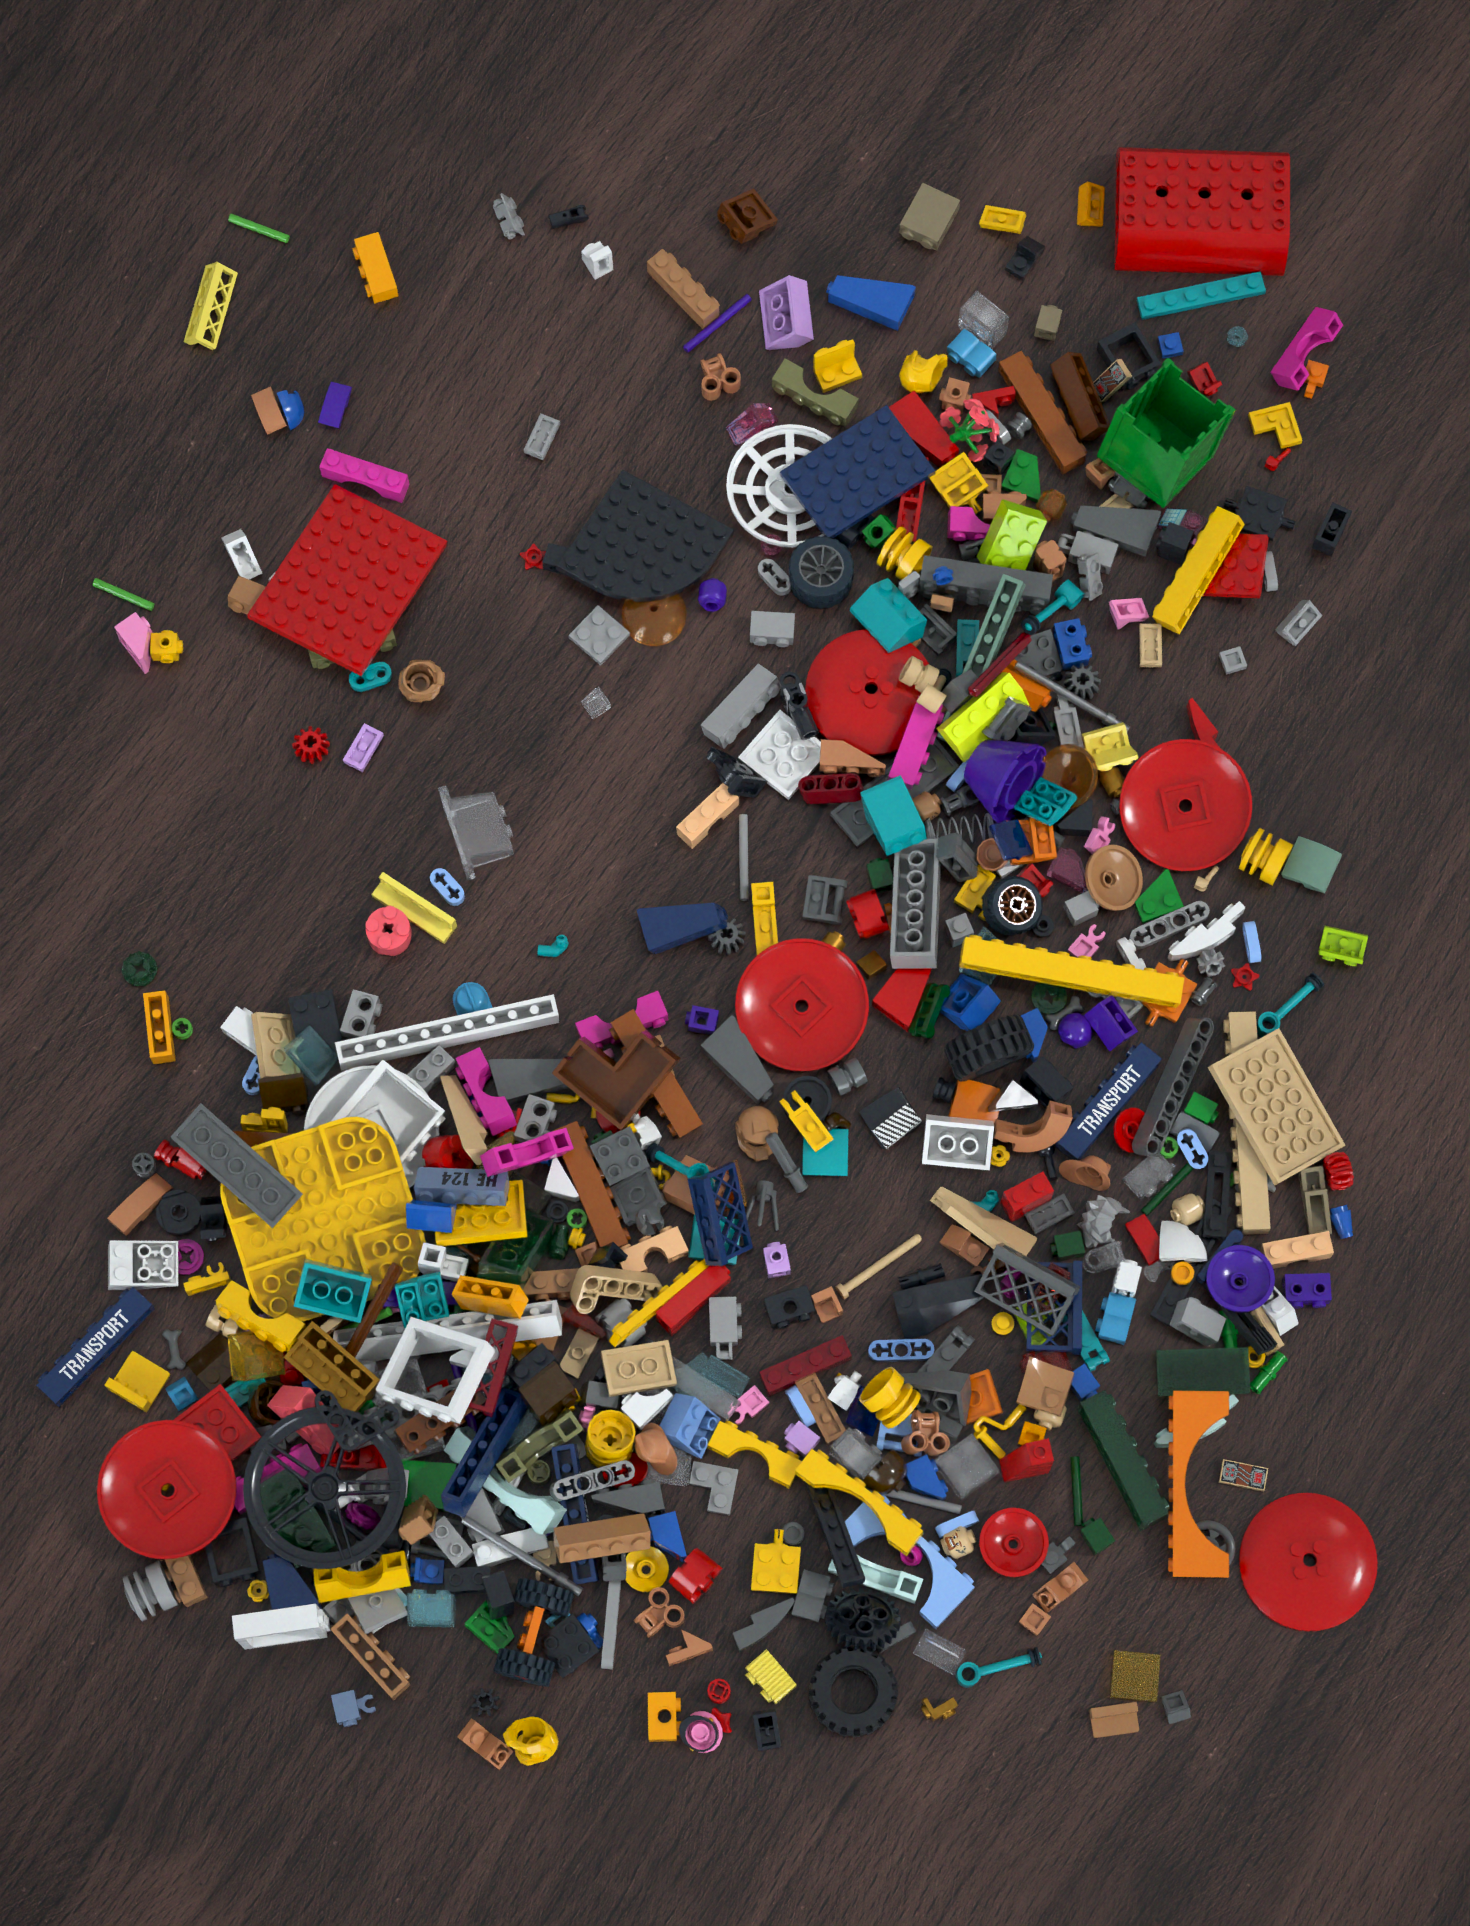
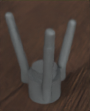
M984 539L976 542L969 540L959 544L962 560H968V562L973 563L980 562L975 555H978V546L982 545Z
M762 1180L757 1181L756 1187L752 1188L751 1198L745 1212L747 1220L756 1199L760 1202L757 1225L761 1226L765 1202H770L771 1199L775 1231H778L777 1191L773 1190L774 1183Z

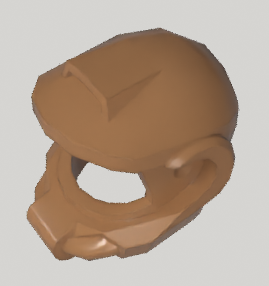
M411 660L409 665L400 671L398 679L399 690L408 701H431L439 694L441 686H444L445 673L442 672L441 667L431 660Z
M753 1106L744 1110L739 1120L735 1122L739 1147L749 1158L755 1159V1162L767 1160L773 1153L769 1145L766 1144L765 1137L773 1132L778 1134L777 1128L779 1125L776 1115L765 1107ZM749 1143H752V1144H765V1145H763V1146H761V1147H755V1146L750 1145Z

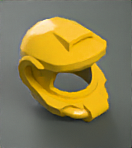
M914 350L911 355L906 356L899 374L902 386L909 392H932L940 381L944 369L947 367V355L936 354L930 359L921 358V355H918V351Z
M538 1717L516 1720L503 1733L506 1745L515 1749V1755L520 1763L527 1766L548 1760L553 1756L558 1747L559 1741L555 1730L551 1725ZM523 1730V1734L517 1739L518 1733Z

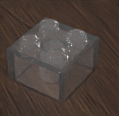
M976 291L960 308L958 326L961 331L963 329L968 330L979 341L993 349L1007 334L1009 316Z
M848 1427L830 1446L829 1454L854 1477L863 1481L870 1471L881 1462L882 1452L874 1444L869 1446L864 1441L865 1436L858 1429L852 1430Z
M973 1433L935 1459L938 1470L961 1501L999 1473L998 1467Z

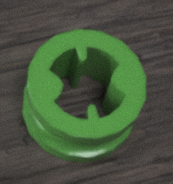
M179 1018L173 1022L172 1031L175 1037L185 1040L192 1035L193 1027L188 1019ZM180 1024L188 1027V1030L185 1029L186 1033L181 1034L180 1031H177V1028H180Z
M1167 1137L1164 1144L1171 1143V1148L1174 1151L1171 1152L1170 1150L1169 1153L1164 1152L1165 1148L1162 1147L1159 1155L1170 1159L1176 1155L1179 1146L1174 1138Z
M581 1209L571 1210L567 1215L569 1227L571 1229L584 1228L587 1224L586 1213ZM575 1214L578 1217L579 1214L583 1216L581 1218L582 1223L577 1225V1222L575 1224L572 1223L573 1215Z

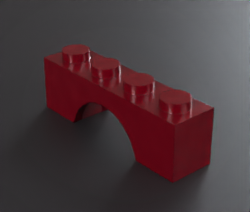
M843 1335L760 1371L759 1377L768 1397L790 1388L798 1381L824 1370H831L851 1361L852 1355Z

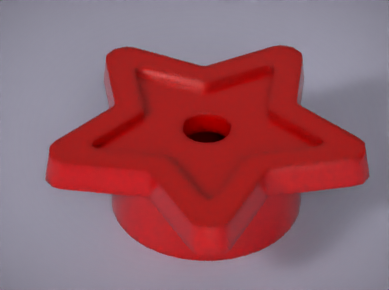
M532 544L526 552H521L520 556L526 561L525 569L528 570L534 566L543 569V559L546 551H541L535 544Z
M1245 963L1240 969H1231L1235 977L1234 988L1243 986L1251 991L1252 982L1260 976L1250 969L1249 963Z
M714 1707L711 1714L720 1721L722 1732L731 1733L732 1730L729 1726L731 1713L720 1712Z

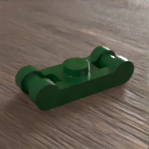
M928 983L926 985L910 1026V1034L912 1036L919 1037L922 1035L925 1038H932L934 1036V1025L944 999L950 994V987L948 985L940 984L938 986L936 983Z

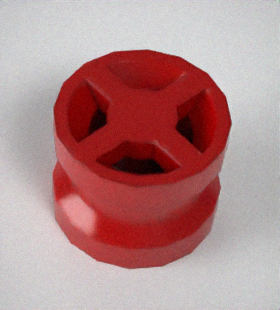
M165 1139L158 1146L154 1159L163 1161L165 1166L170 1168L173 1160L176 1161L178 1159L176 1154L180 1148L171 1146L170 1142Z

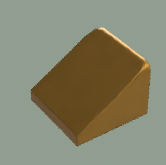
M875 950L856 962L868 980L887 969L886 962Z

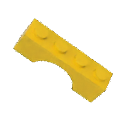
M232 1280L215 1300L218 1313L223 1318H230L243 1330L249 1329L254 1332L260 1340L271 1342L280 1352L286 1351L288 1353L298 1341L299 1335L306 1329L305 1323L288 1313L274 1319H265L257 1316L251 1310L252 1298L250 1291Z
M728 1420L725 1423L719 1421L708 1443L709 1450L726 1458L743 1450L757 1452L768 1464L769 1479L790 1489L796 1477L795 1470L802 1462L799 1460L800 1456L791 1451L784 1453L778 1450L779 1446L768 1440L764 1443L758 1440L759 1436L748 1430L744 1433L737 1429L738 1426Z
M405 1551L383 1554L375 1566L364 1571H347L341 1567L333 1569L313 1568L314 1584L319 1603L411 1586Z

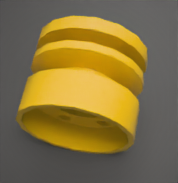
M901 526L887 539L877 560V565L880 567L886 565V571L891 572L898 566L896 577L900 580L907 577L913 571L919 574L922 570L924 555L930 556L933 547L922 539H918L912 545L914 534L909 532L906 535L907 529Z
M1259 828L1250 838L1242 853L1239 869L1244 871L1248 863L1252 864L1249 871L1250 875L1257 868H1260L1262 871L1259 879L1273 885L1293 844L1280 838L1273 846L1270 844L1273 834L1269 833L1266 840L1263 841L1261 838L1265 830Z
M888 1367L877 1374L867 1384L859 1397V1401L870 1412H876V1418L882 1421V1424L888 1429L897 1426L905 1420L918 1405L921 1394L913 1389L911 1384H903L904 1377L893 1367Z
M615 1410L601 1411L591 1419L587 1430L585 1452L593 1465L600 1468L616 1462L628 1461L631 1458L635 1438V1427L631 1419L624 1413Z

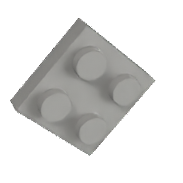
M597 605L569 634V639L599 665H602L630 636V632Z

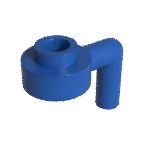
M584 1612L576 1618L592 1638L597 1648H601L603 1646V1638L595 1627L598 1624L590 1613L588 1615Z

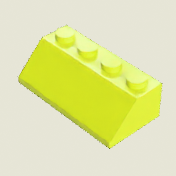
M1001 672L978 697H972L936 728L962 762H966L981 742L991 739L982 731L986 726H990L1006 704L1004 701L1008 696L1029 705L1023 689L1010 673Z

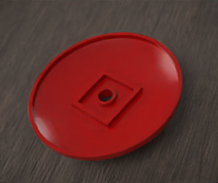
M867 629L853 631L831 641L814 659L806 679L805 692L808 698V707L819 732L827 740L845 741L869 756L884 755L897 751L918 696L921 695V692L915 689V685L908 686L900 682L899 677L911 656L923 661L924 666L929 664L926 658L912 643L888 653ZM873 684L877 687V692L869 694L865 691V687Z
M1173 740L1162 743L1147 751L1135 762L1128 772L1120 794L1121 821L1132 845L1149 861L1175 871L1201 870L1224 860L1243 840L1252 815L1251 790L1241 767L1222 749L1199 740ZM1182 800H1189L1191 802L1192 809L1189 812L1180 810L1179 803Z
M791 939L768 947L750 962L738 984L735 1011L739 1028L746 1035L757 1055L776 1067L790 1071L806 1072L819 1070L838 1062L855 1047L867 1023L869 997L860 971L842 951L818 940ZM803 1000L807 1002L808 1009L805 1012H799L796 1010L795 1004Z
M177 1420L150 1422L124 1435L107 1454L102 1464L97 1484L99 1509L110 1532L128 1549L155 1559L186 1557L209 1545L227 1525L235 1506L237 1493L235 1471L222 1445L202 1428ZM167 1484L173 1485L175 1489L174 1494L170 1497L162 1495V1488Z
M1297 1493L1271 1502L1252 1519L1241 1542L1239 1569L1248 1596L1264 1615L1290 1629L1321 1631L1344 1623L1354 1616L1365 1604L1376 1581L1377 1553L1368 1528L1352 1509L1342 1502L1325 1495ZM1307 1554L1313 1555L1316 1559V1563L1312 1567L1306 1566L1303 1562V1558Z

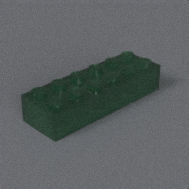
M1104 1390L1081 1401L1077 1410L1141 1532L1165 1520L1169 1514L1168 1509L1170 1507L1164 1496L1160 1497L1157 1491L1159 1485L1155 1477L1149 1476L1146 1470L1148 1464L1144 1456L1138 1455L1135 1449L1138 1447L1133 1435L1129 1436L1125 1430V1427H1127L1126 1421L1121 1414H1117L1114 1408L1117 1405L1111 1394L1107 1395Z

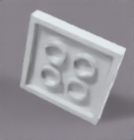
M779 710L740 754L738 760L742 764L747 765L757 776L766 779L771 787L789 800L799 789L798 783L801 778L810 776L819 766L821 742L815 737L801 740L793 719Z

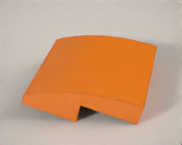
M1031 817L1028 820L1006 821L1011 865L1042 862L1057 857L1053 825L1049 827Z
M957 1080L948 1117L995 1122L999 1111L988 1112V1107L1001 1089L972 1080L962 1082Z

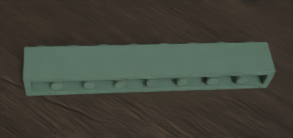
M1005 574L1002 575L963 673L971 669L979 677L995 661L1026 585L1023 581ZM947 710L943 722H945L954 713L950 714ZM938 731L937 737L940 740L946 742V740Z

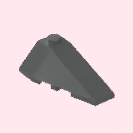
M954 1371L901 1374L904 1377L903 1384H911L913 1389L921 1394L919 1403L915 1407L918 1408L917 1410L921 1413L936 1411L939 1413L940 1420L945 1416L963 1426L966 1425L972 1393L970 1374Z

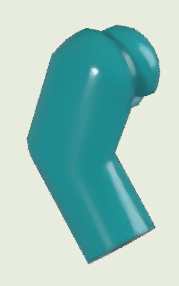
M558 935L556 941L551 946L538 945V956L558 957L568 947L567 937L565 935Z
M989 1190L981 1202L970 1201L990 1212L998 1204L999 1197L997 1191Z

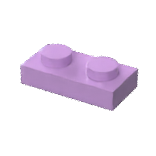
M364 723L346 753L343 762L363 772L384 736L383 732Z

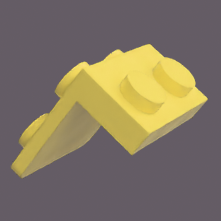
M1123 722L1082 734L1086 757L1096 770L1108 771L1113 768L1112 766L1119 764L1129 765L1133 763V760L1138 759L1137 752L1129 744L1126 726Z

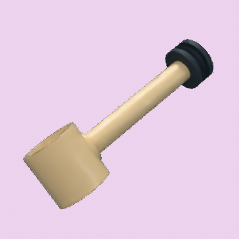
M945 668L939 669V675L934 686L927 684L916 702L935 714L947 696L940 691L951 682V672Z

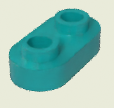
M377 662L370 664L362 676L351 672L349 683L353 690L363 692L387 684L392 678V671L387 663ZM380 672L385 673V676L382 678L378 677L377 675ZM363 679L364 683L357 684V680Z

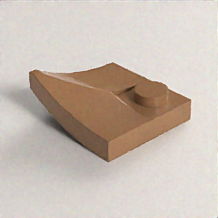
M1029 1357L1016 1402L1017 1404L1061 1417L1075 1374L1072 1371Z

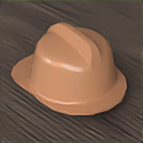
M1089 1155L1080 1161L1065 1160L1059 1166L1060 1174L1073 1183L1098 1191L1107 1190L1110 1186L1108 1174L1111 1165L1097 1156Z
M646 1424L642 1432L635 1436L637 1456L643 1461L650 1462L651 1466L662 1475L672 1474L677 1467V1456L673 1447L658 1424Z

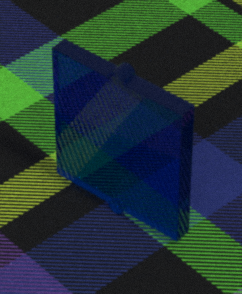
M1018 819L1007 822L1003 820L1001 823L989 826L1004 861L1011 859L1019 860L1022 857L1033 854Z
M860 1385L846 1423L855 1427L857 1432H863L873 1437L879 1420L876 1418V1412H870L859 1401V1397L865 1388Z

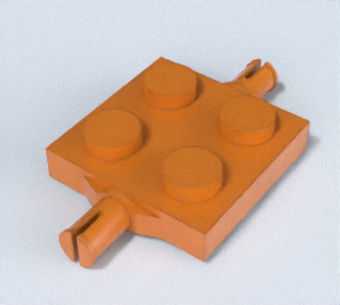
M1180 959L1175 969L1169 968L1160 962L1156 965L1157 973H1177L1179 977L1184 978L1181 1004L1177 1008L1141 1002L1151 1012L1145 1021L1147 1025L1150 1023V1027L1154 1026L1158 1017H1164L1176 1023L1196 988L1197 983L1186 978L1183 974L1189 964L1187 961L1184 962V959Z

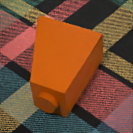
M1014 659L1002 672L1010 673L1023 689L1027 701L1032 708L1031 711L1036 712L1041 706L1045 708L1052 699L1050 696L1052 690L1016 670L1014 666L1017 661Z

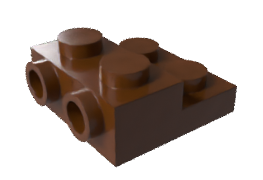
M754 188L722 202L717 211L719 222L726 224L730 229L731 237L734 240L738 239L741 244L756 238L759 232L776 225L778 221Z

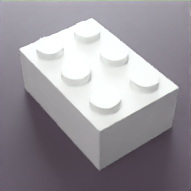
M926 1114L922 1164L990 1170L994 1121Z

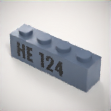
M418 1167L414 1190L416 1200L506 1206L510 1184L508 1171L487 1177L485 1170Z

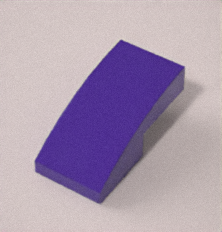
M331 381L318 423L336 428L341 427L352 387Z

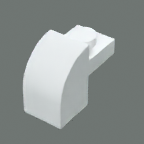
M423 1243L418 1260V1268L424 1275L441 1272L442 1279L456 1282L460 1275H466L469 1259L446 1254V1247Z

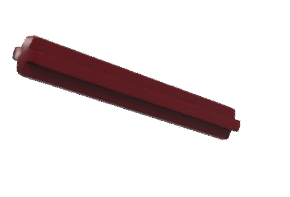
M1022 632L968 687L969 695L978 697L1032 641L1031 635Z

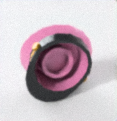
M706 1711L692 1713L683 1719L679 1726V1735L682 1741L690 1747V1750H695L699 1753L714 1751L720 1745L723 1737L720 1722L714 1715Z

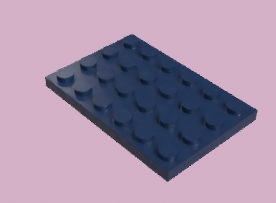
M887 405L780 471V476L824 536L830 538L836 537L935 474V469Z

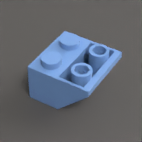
M675 1393L660 1423V1427L663 1429L671 1445L697 1458H702L721 1418L695 1396Z

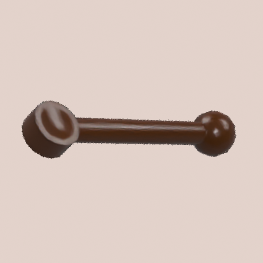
M461 1244L455 1245L472 1257L475 1263L481 1261V1255L474 1254Z

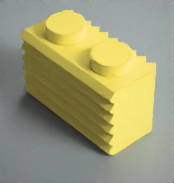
M767 1649L745 1667L748 1672L745 1676L753 1685L757 1683L763 1689L760 1694L768 1703L773 1701L776 1705L797 1687V1684Z

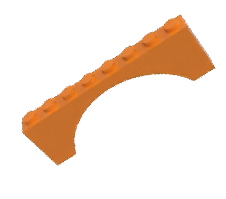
M1173 1391V1396H1169V1409H1173V1419H1169V1433H1173V1442H1169V1456H1173V1465H1169V1479H1173V1488H1169V1502H1173V1511H1169L1168 1515L1169 1525H1173V1535L1169 1534L1168 1547L1173 1548V1558L1168 1559V1571L1173 1572V1577L1229 1578V1553L1215 1546L1201 1532L1190 1512L1185 1488L1187 1465L1195 1445L1213 1424L1229 1415V1391Z

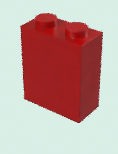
M1041 1172L1004 1191L1000 1204L1012 1223L1023 1217L1025 1213L1050 1201L1054 1189L1045 1173Z

